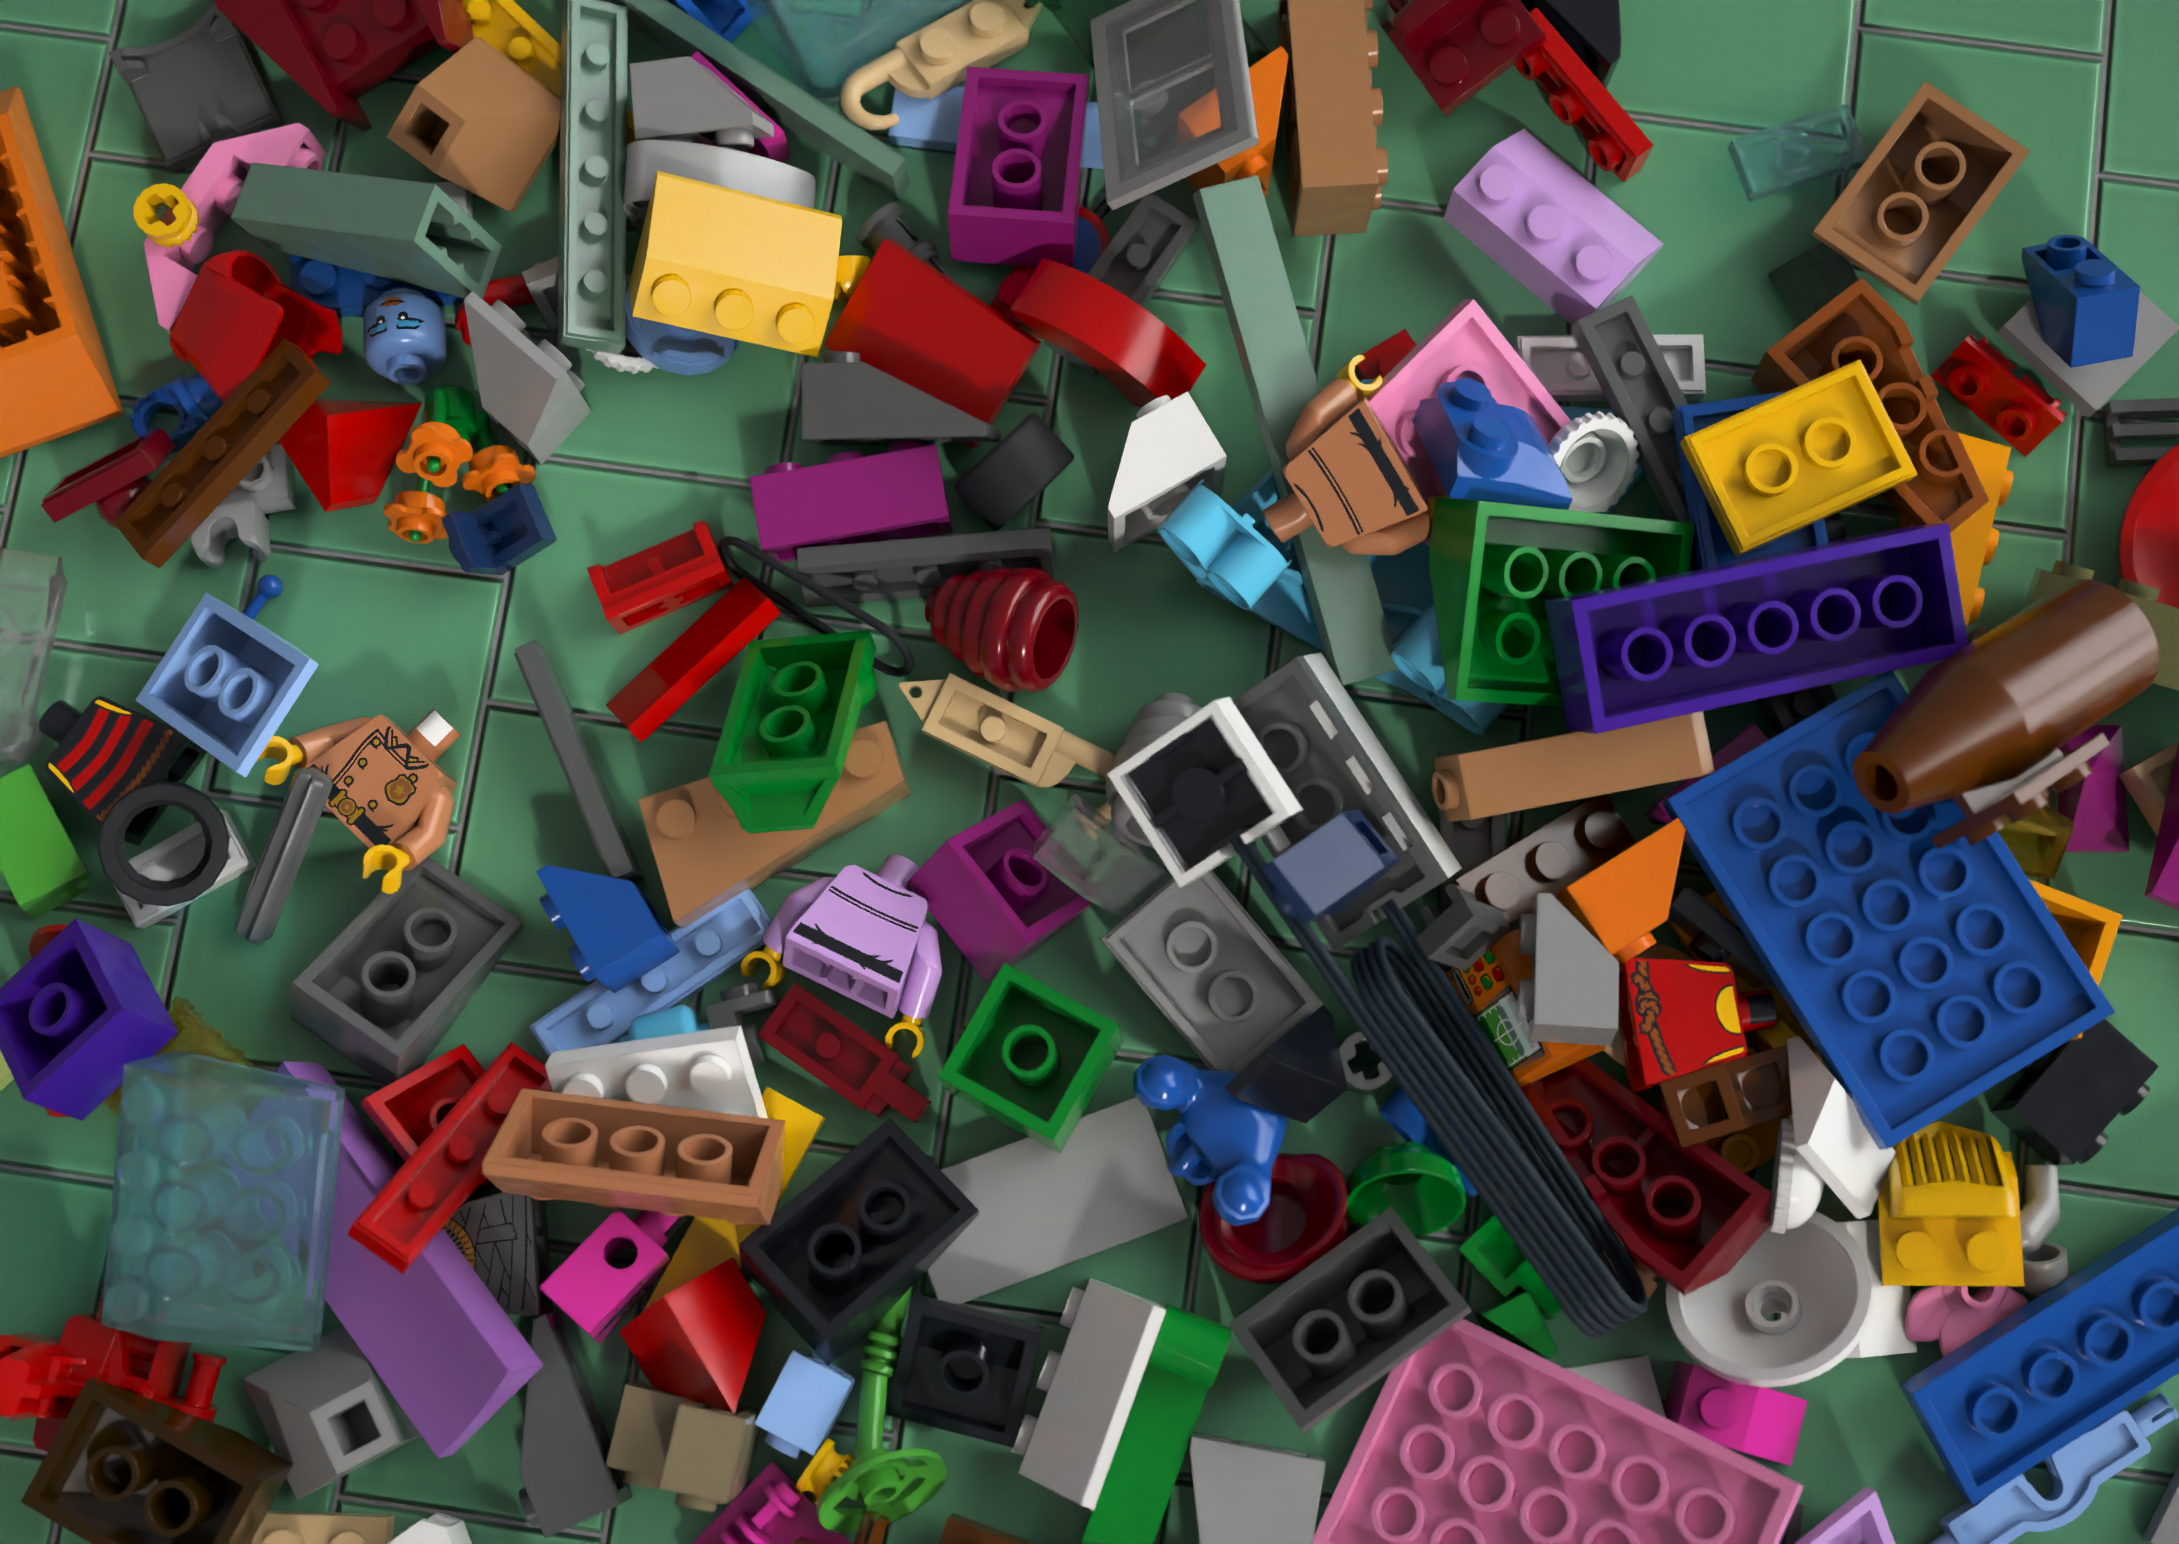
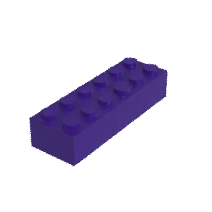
M1949 523L1908 526L1545 601L1567 729L1592 734L1946 659L1968 645Z

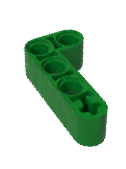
M1166 1303V1312L1097 1503L1094 1510L1091 1509L1079 1544L1154 1543L1208 1389L1212 1388L1222 1364L1232 1332L1230 1327Z

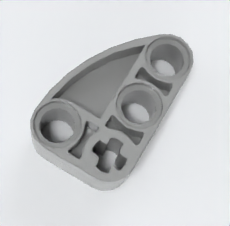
M638 140L631 142L627 146L623 210L640 236L656 171L814 209L816 178L812 174L788 164L738 150L681 141Z

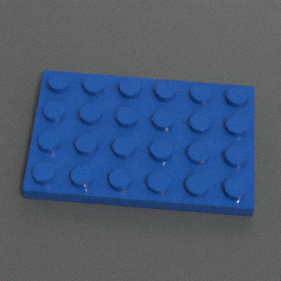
M1893 671L1885 672L1662 803L1672 821L1679 818L1685 827L1684 840L1831 1074L1852 1098L1862 1123L1879 1150L1889 1149L2115 1013L1998 831L1973 846H1970L1963 836L1937 849L1931 837L1964 816L1953 798L1896 814H1888L1874 808L1861 795L1853 776L1854 761L1908 695Z

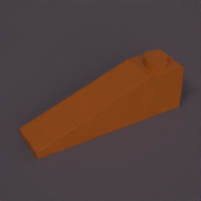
M1861 277L1767 350L1751 381L1763 394L1789 391L1860 359L1918 474L1912 480L1878 495L1914 525L1949 523L1951 533L1989 502V498L1958 433L1950 430L1936 400L1939 392L1931 375L1925 376L1911 347L1914 339L1905 321Z

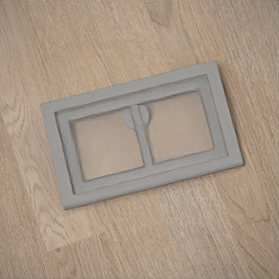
M1130 0L1090 20L1106 200L1112 210L1118 209L1252 148L1259 143L1239 0Z

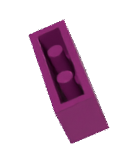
M904 441L888 447L887 453L863 457L860 452H841L829 456L826 459V464L801 468V465L798 463H779L767 467L764 470V475L749 477L761 550L782 563L797 561V548L820 547L827 544L843 545L879 542L888 539L926 538L953 533L936 444L924 446V443L921 441Z

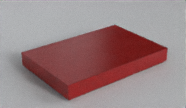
M883 239L824 345L833 352L860 353V362L878 368L993 425L1042 342L893 239ZM965 443L972 449L981 445V443Z

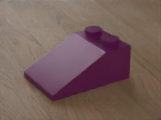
M967 67L948 208L951 261L1037 267L1041 259L1044 258L1074 268L1089 75Z

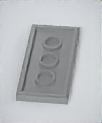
M1134 1097L1081 1117L1060 1154L1027 1137L941 1169L951 1182L979 1210V1214L927 1270L937 1299L960 1305L1188 1219L1174 1177L1167 1169L1168 1161L1148 1107L1142 1105L1138 1098Z

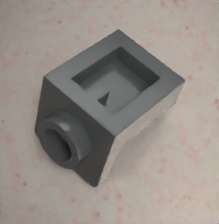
M748 983L721 991L722 1002L707 1005L705 1008L711 1030L741 1025L756 1079L758 1080L755 1064L764 1062L763 1049L760 1038L756 1036L758 1031L755 1024L745 1026L743 1017L776 1009L779 1002L777 994L771 990L759 991L758 983Z

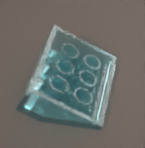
M180 1050L125 1063L101 1325L164 1341L308 1352L319 1349L345 1088Z

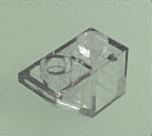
M1077 794L1071 797L1034 844L1033 858L1083 898L1122 918L1172 877L1165 864L1140 844L1118 832L1111 821Z

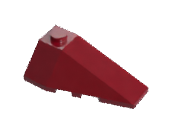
M1587 1059L1580 1060L1520 1087L1627 1251L1684 1296L1728 1274L1770 1226L1771 1192L1702 1142L1680 1148L1670 1119Z

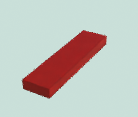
M510 1042L352 1223L347 1235L404 1275L485 1178L483 1175V1160L521 1089L553 1092L545 1065L513 1042Z

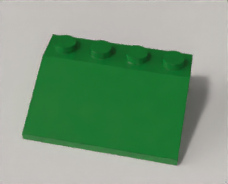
M1436 497L1428 564L1448 699L1564 707L1545 601L1689 572L1695 523Z

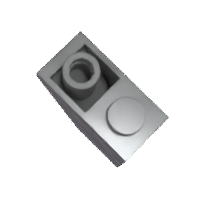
M685 56L629 64L636 140L650 139L706 145L716 144L717 147L744 151L754 148L755 139L774 137V125L713 71L691 57Z
M1537 893L1532 914H1521L1519 954L1531 955L1530 979H1519L1517 1019L1529 1020V1041L1611 1046L1618 1030L1619 962L1551 893Z

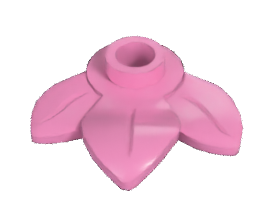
M1926 1286L1916 1292L1907 1307L1905 1316L1906 1337L1909 1340L1918 1342L1938 1340L1942 1356L1945 1357L2029 1302L2023 1295L2007 1286H1981L1979 1291L1972 1296H1969L1968 1286Z

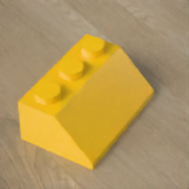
M656 171L628 287L632 316L818 358L834 301L842 217L841 215Z

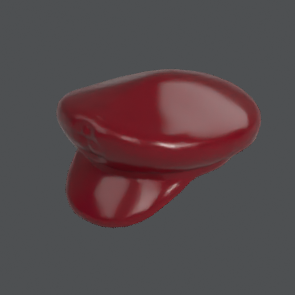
M1278 1153L1271 1172L1270 1205L1258 1221L1248 1225L1232 1226L1219 1217L1212 1202V1193L1216 1181L1208 1183L1199 1201L1198 1220L1204 1248L1214 1263L1233 1277L1250 1283H1285L1347 1239L1350 1230V1220L1346 1216V1185L1340 1170L1331 1160L1318 1154L1296 1155Z

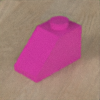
M1676 1360L1664 1405V1413L1667 1419L1719 1445L1791 1466L1808 1401L1767 1387H1754L1731 1382L1711 1373L1703 1367Z

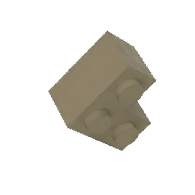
M635 1381L626 1384L606 1466L624 1470L622 1481L645 1488H661L677 1492L676 1504L697 1510L715 1511L717 1503L727 1504L747 1488L761 1427L754 1423L762 1409L737 1403L735 1412L731 1413L654 1389L650 1383Z

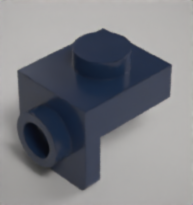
M518 483L473 513L451 511L442 517V523L449 537V549L466 573L503 575L557 541L534 485Z

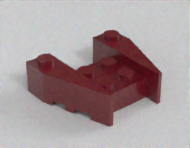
M214 0L217 8L329 114L363 131L372 128V125L358 101L359 97L437 46L441 45L455 54L474 39L470 14L465 12L463 0Z

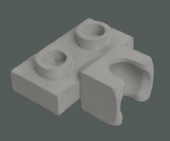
M281 444L274 445L191 534L194 551L200 560L209 567L218 569L223 566L226 547L237 538H240L244 544L253 548L252 553L258 561L263 562L270 557V525L265 514L296 509L294 464ZM170 461L162 462V470Z

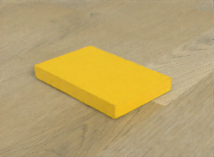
M1860 359L1685 436L1680 442L1735 558L1910 481L1918 475Z

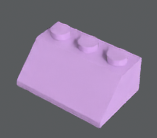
M1525 129L1494 145L1452 190L1443 218L1571 326L1577 320L1609 306L1664 245Z

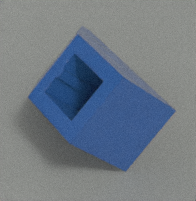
M2059 235L2050 238L2046 244L2022 248V263L2043 341L2070 368L2133 357L2140 286L2084 237Z
M546 865L536 871L547 891L545 895L539 898L540 903L558 930H562L565 927L569 930L576 944L568 949V953L574 965L587 982L597 978L613 993H616L680 953L652 901L632 881Z

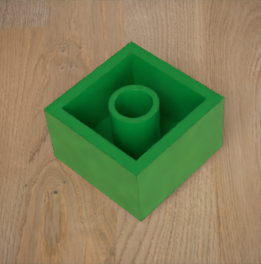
M1003 963L938 1078L949 1093L1060 1154L1124 1039L1120 1026L1116 1022L1016 968Z

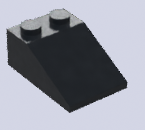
M890 1118L774 1214L770 1225H761L739 1243L742 1272L829 1366L886 1315L978 1216L979 1210Z

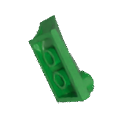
M870 630L754 640L748 644L709 773L713 786L728 802L740 823L741 829L752 834L813 829L826 801L841 776L860 710L874 698L878 690V680L872 666L876 646Z

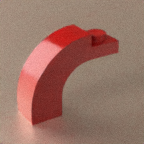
M1042 258L1036 268L1015 265L1011 273L1000 284L998 293L990 304L991 308L1033 337L1062 347L1090 364L1103 374L1132 405L1143 407L1152 400L1164 395H1168L1173 400L1187 391L1189 393L1206 366L1183 339L1135 301L1094 277L1052 260Z

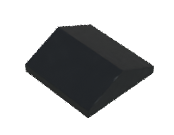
M914 1293L911 1299L886 1415L1013 1448L1034 1371L1043 1326Z

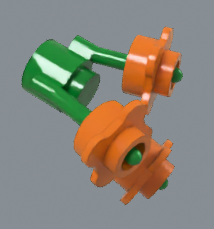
M447 385L429 391L425 397V423L417 425L412 429L408 448L397 453V467L404 473L416 472L418 474L415 491L398 493L395 496L394 503L384 506L383 514L390 518L387 528L405 541L426 544L434 539L448 538L442 523V517L447 515L445 513L446 504L441 498L430 494L431 481L438 487L454 485L457 481L456 471L464 462H468L469 472L461 479L463 488L465 490H476L481 493V497L485 502L494 500L518 483L528 484L536 477L533 466L521 465L514 448L507 445H494L490 434V417L486 413L476 412L475 397L467 389ZM473 438H477L481 450L473 455V448L470 442Z

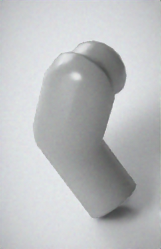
M2023 1165L2025 1205L2020 1210L2022 1254L2037 1251L2059 1223L2058 1165Z

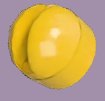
M858 255L838 256L834 299L841 303H847L850 300L871 262L869 257Z

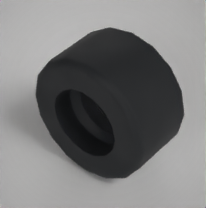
M1032 413L955 485V490L992 530L998 531L1074 460V454L1037 414Z

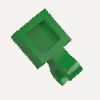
M1494 1214L1456 1249L1502 1299H1505L1514 1289L1519 1287L1522 1292L1529 1293L1532 1296L1539 1312L1547 1320H1553L1563 1310Z

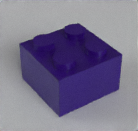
M76 918L0 988V1050L23 1099L81 1121L178 1033L132 944Z

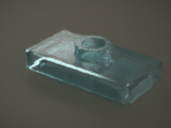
M1848 103L1734 138L1728 146V151L1748 202L1860 168L1869 157Z

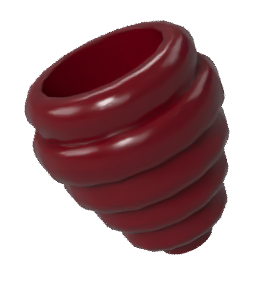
M1007 567L995 568L991 572L976 571L968 576L953 575L941 587H936L931 591L925 605V618L930 623V629L935 641L943 647H948L949 652L956 659L965 663L966 667L976 676L985 678L1002 691L1025 690L1033 692L1046 690L1059 679L1068 665L1075 647L1079 628V608L1075 594L1064 582L1054 580L1046 571L1040 568L1027 567L1015 569Z

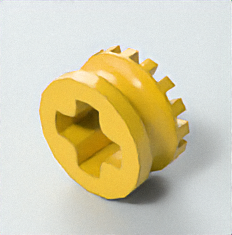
M166 183L154 184L144 189L137 197L133 207L134 219L138 227L153 242L162 247L164 245L168 248H174V245L180 247L184 245L183 241L188 240L190 242L192 233L197 234L198 228L196 225L200 224V219L197 215L199 212L194 206L195 204L187 198L184 192L174 185ZM162 204L164 207L168 206L173 209V215L176 217V220L168 226L159 220V216L155 211L156 209L160 211L162 209L160 205Z
M830 1438L818 1450L794 1487L800 1494L803 1491L812 1492L815 1496L814 1504L816 1505L825 1489L835 1478L837 1479L845 1473L855 1459V1456L850 1452L846 1455L838 1454L834 1448L836 1442Z

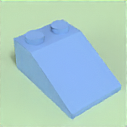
M205 593L136 698V701L232 770L246 777L319 664L296 646L262 624L212 595Z

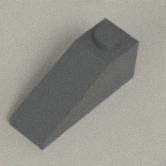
M825 352L823 353V363H802L803 440L819 445L896 444L904 441H921L923 443L1001 442L1000 429L878 368L860 362V353Z
M561 1312L549 1313L533 1319L531 1348L544 1365L528 1380L520 1476L525 1486L519 1489L521 1507L531 1526L536 1527L540 1525L544 1538L633 1498L628 1483L622 1481L623 1470L606 1466L611 1440Z

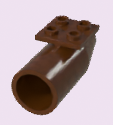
M2080 579L2060 586L1939 662L1923 675L1856 757L1853 764V776L1858 790L1870 805L1888 814H1896L1953 798L1964 816L1931 837L1937 849L1963 836L1970 846L1977 844L2006 825L2001 817L2004 814L2011 824L2024 819L2049 802L2047 797L2050 793L2046 789L2047 787L2051 786L2055 793L2058 794L2093 773L2094 771L2087 763V760L2111 744L2105 735L2101 733L2065 754L2059 748L2143 693L2154 681L2159 666V649L2150 622L2133 600L2111 585L2096 580Z

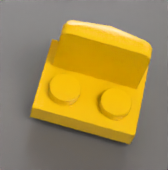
M1941 1121L1930 1123L1892 1146L1896 1152L1876 1199L1881 1285L2025 1287L2018 1177L2012 1159V1152H2003L1997 1139L1990 1134Z

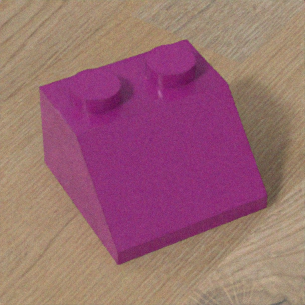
M1024 799L946 840L907 881L913 891L925 898L929 903L928 910L985 983L996 977L1003 963L1012 967L1018 964L1102 898Z

